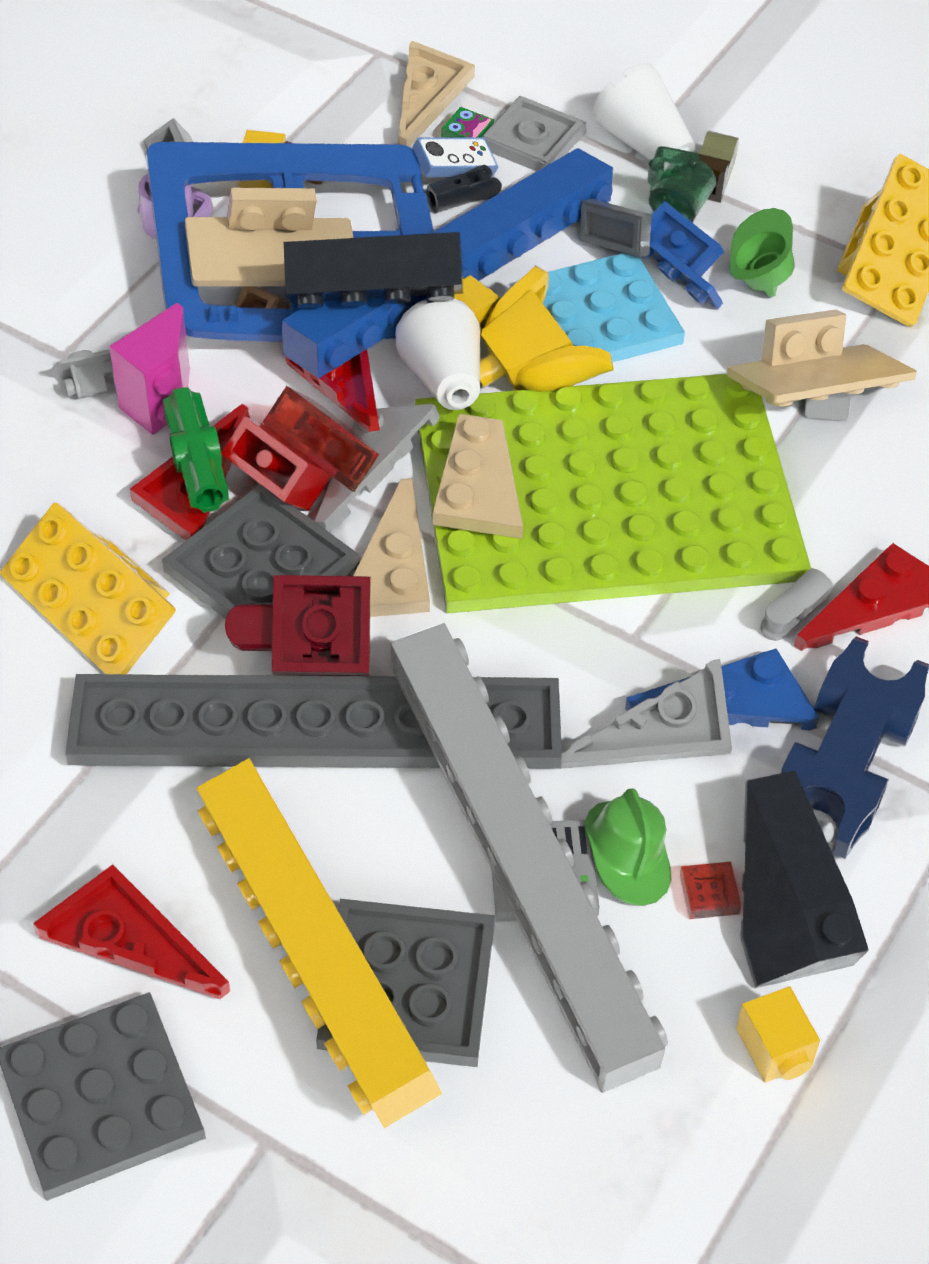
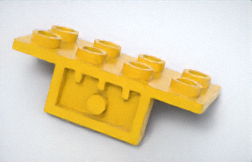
M898 154L893 159L882 189L863 205L837 271L846 276L842 285L844 292L907 327H912L917 323L929 292V169L903 154Z
M56 502L50 506L0 572L1 576L105 674H127L176 611V608L166 600L170 593L113 541L89 530L65 507Z

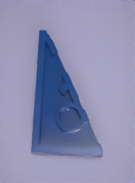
M777 648L721 666L729 725L746 723L752 727L768 728L770 721L801 723V730L810 731L817 728L819 716ZM689 677L678 680V682L681 683ZM675 682L627 697L625 710L628 711L648 698H656L662 694L665 688Z

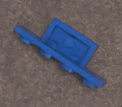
M664 201L652 214L649 255L642 258L647 260L652 256L659 262L657 268L672 282H675L678 278L687 285L684 288L686 292L699 304L703 305L707 301L716 309H719L724 304L715 288L701 277L724 253L723 248L713 238Z

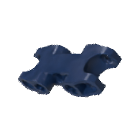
M857 636L853 638L843 653L833 661L819 691L814 710L833 718L818 751L795 742L781 769V773L795 770L812 809L822 811L836 823L838 834L832 848V854L843 859L847 858L859 839L869 831L889 782V779L868 771L883 738L902 746L907 745L925 698V684L929 671L928 663L916 660L904 677L898 680L880 679L867 670L863 661L869 641Z

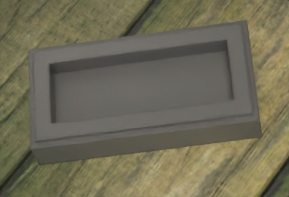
M595 199L583 200L580 241L639 258L648 256L652 215Z

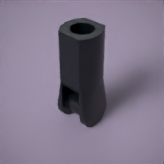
M480 165L463 174L428 184L426 193L429 205L435 213H439L470 202L491 199L499 194L502 184L498 178L492 177L493 173L488 165Z

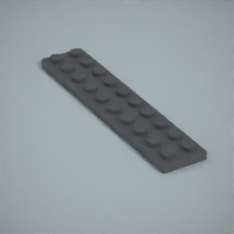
M76 674L65 753L68 765L235 766L250 758L254 767L440 768L395 676ZM480 677L488 692L489 703L487 705L493 717L501 716L507 727L510 738L508 746L514 757L520 755L528 769H561L562 746L559 678Z

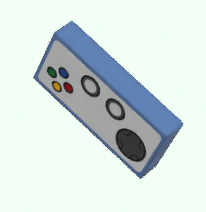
M417 137L412 146L425 177H453L480 165H488L492 170L493 177L499 168L485 137Z

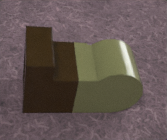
M707 131L702 148L699 149L698 154L694 155L690 164L686 195L721 203L735 164L739 137ZM705 178L717 181V187L706 188L701 186L698 181Z

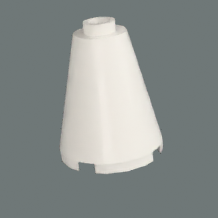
M638 63L628 67L621 72L625 76L622 81L616 86L610 81L604 87L595 101L593 115L597 118L596 120L600 126L664 171L683 170L692 162L695 144L659 72L650 63Z
M457 299L428 304L424 300L416 303L403 314L396 326L395 336L398 354L443 407L451 410L466 408L475 402L480 393V326L474 312L464 302Z

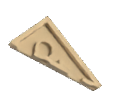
M415 41L409 43V58L406 66V81L404 82L398 145H406L408 147L413 145L417 137L424 133L475 77V64Z
M412 478L400 480L353 575L371 576L370 617L430 612V598Z

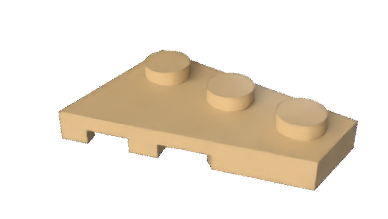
M465 414L458 415L433 510V525L523 539L522 518L503 420Z

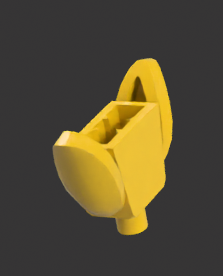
M536 265L496 303L488 316L485 328L482 329L480 335L489 353L488 356L480 360V385L483 388L505 376L515 391H556L614 370L612 356L609 352L591 346H573L569 337L543 304L548 289L549 275L547 271Z

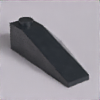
M796 771L747 780L745 783L743 840L745 842V870L742 874L744 901L740 939L755 988L854 966L869 951L853 898Z

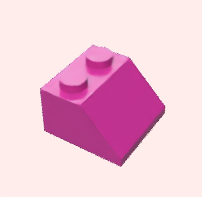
M178 303L109 346L119 408L152 435L167 426L163 399L169 397L174 389L188 387L190 363L183 307Z

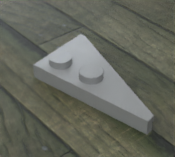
M434 404L378 408L379 431L368 432L354 420L316 516L315 522L331 532L333 528L340 525L351 514L347 506L348 503L363 488L371 493L394 468L395 463L405 457L414 447L410 438L424 424L434 426L439 421L440 415Z
M721 660L710 661L703 670L679 683L677 681L665 688L662 694L656 698L646 699L616 717L612 724L592 736L587 734L572 743L570 748L562 753L561 769L730 754L732 744Z

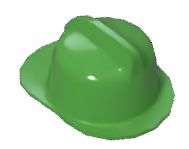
M770 208L760 210L746 218L734 232L731 242L729 265L731 276L736 280H742L752 290L765 291L769 297L776 296L777 287L784 283L795 269L792 252L793 223L791 216L784 210Z
M630 788L612 801L598 803L590 809L584 822L596 871L602 884L614 897L627 904L646 906L657 903L668 892L672 880L671 866L664 844L667 831L666 823L659 808L649 800L640 797L635 788Z

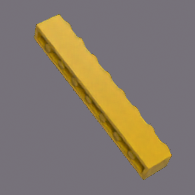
M250 758L196 787L206 805L197 810L212 837L221 832L225 842L217 846L231 873L241 869L245 876V879L237 883L251 910L261 906L266 914V917L258 921L263 933L273 949L282 944L288 956L279 960L281 966L294 988L304 984L310 994L309 997L301 1001L316 1029L327 1025L333 1036L324 1042L329 1054L340 1072L348 1067L353 1072L356 1081L347 1086L363 1115L374 1110L385 1128L441 1095L442 1092L429 1067Z

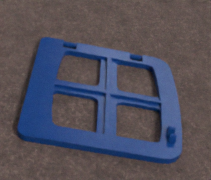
M156 142L147 149L146 164L165 310L176 303L183 307L186 335L190 337L233 341L283 342L281 321L302 308H298L297 303H292L293 309L246 308L234 305L221 306L207 304L200 299L198 286H194L191 280L185 232V219L188 217L184 188L189 184L218 181L267 180L272 184L273 188H304L303 182L314 180L382 185L387 187L392 194L399 229L395 231H353L354 238L431 234L434 232L428 201L421 180L420 164L414 150L406 145ZM400 182H412L414 193H402ZM396 332L384 339H395Z

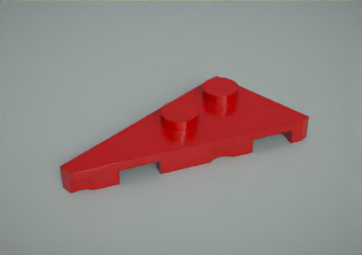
M367 349L320 378H317L286 357L288 366L368 432L380 430Z
M243 404L214 424L221 452L244 416L251 419L248 407ZM221 455V467L226 478L232 462ZM173 456L130 488L131 500L185 541L204 527L210 512L203 513L200 509L190 506L182 473L176 472Z
M892 543L796 635L794 646L800 651L806 648H819L832 644L834 636L854 630L859 635L891 626L894 622L901 619L910 620L923 616L924 609L929 607V566Z
M113 864L33 923L36 935L48 942L219 1000L230 992L229 981Z

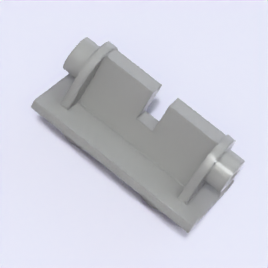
M110 349L94 353L90 350H81L70 354L67 359L60 360L62 380H64L68 396L76 395L78 399L107 392L104 377L112 375L115 385Z

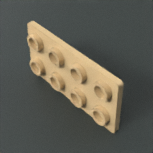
M231 188L227 217H186L185 219L192 284L194 286H285L283 242L354 238L351 221L348 218H314L317 203L315 188Z
M833 309L767 319L765 323L762 361L728 366L727 376L742 384L741 387L743 389L753 391L764 397L768 404L784 407L792 405L795 400H825L830 394L842 392L860 394L864 392L865 388L877 386L895 388L900 382L915 380L917 371L866 344L843 348L847 314Z

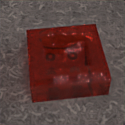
M731 861L681 866L680 880L689 920L740 914L742 905Z

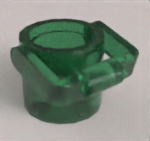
M660 146L656 149L654 158L649 161L647 182L651 185L648 198L649 205L653 212L665 201L692 223L694 222L716 186V177L707 164L699 160L700 157L697 153ZM664 162H667L669 164L664 171Z

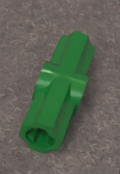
M189 387L174 389L169 397L163 399L167 425L170 429L169 440L176 472L182 473L191 507L198 508L203 513L219 510L220 505L229 500L228 484L221 467L222 456L215 426L209 425L200 393L191 391Z

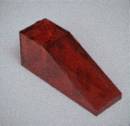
M287 385L262 422L353 492L356 491L380 455L342 420L315 400Z

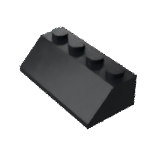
M460 232L283 242L286 296L290 303H297L298 308H320L324 306L323 301L341 300V305L362 306L367 304V299L384 298L385 303L403 304L410 302L411 296L427 295L429 301L440 302L453 300L454 294L464 293L463 251Z

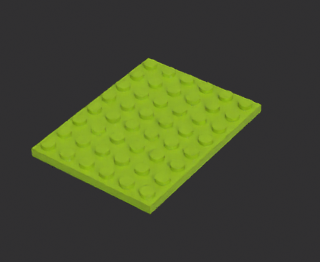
M727 374L578 385L548 392L516 390L479 393L474 403L459 410L443 407L435 397L415 399V405L434 404L440 415L439 421L434 426L424 424L418 430L432 523L433 510L458 415L465 414L503 420L523 524V539L433 525L447 614L796 582L811 569V565L762 396L753 391L743 389L741 387L742 384L731 379Z

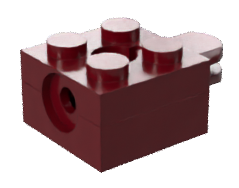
M273 575V604H239L233 607L226 616L225 621L227 638L233 647L241 651H272V675L369 676L371 576Z

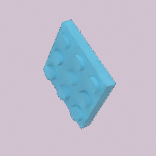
M621 253L548 272L549 284L543 304L569 337L573 346L601 348L611 354L613 362L684 343V329L639 257Z

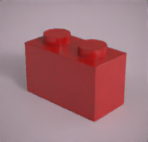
M244 416L221 452V455L283 502L308 511L333 475L331 471L273 428Z

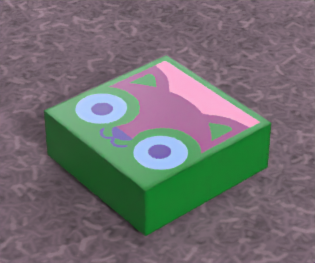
M460 107L441 128V137H482L494 124V119Z

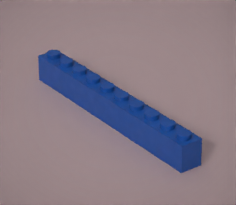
M576 148L432 233L460 232L463 251V279L471 275L480 281L573 223L578 222L581 219L583 200L595 199L602 201L605 199L607 202H610L613 191V167ZM428 295L411 296V301L403 304L385 303L384 298L367 299L366 305L343 306L341 305V300L323 301L324 306L320 308L300 309L281 321L283 354L317 378H320L396 332V326L403 314L416 303L426 300L428 304L434 301H429Z

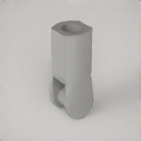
M809 569L784 594L767 606L765 617L760 625V630L764 637L773 641L785 638L799 624L800 620H804L830 596L834 586L831 580L820 570Z

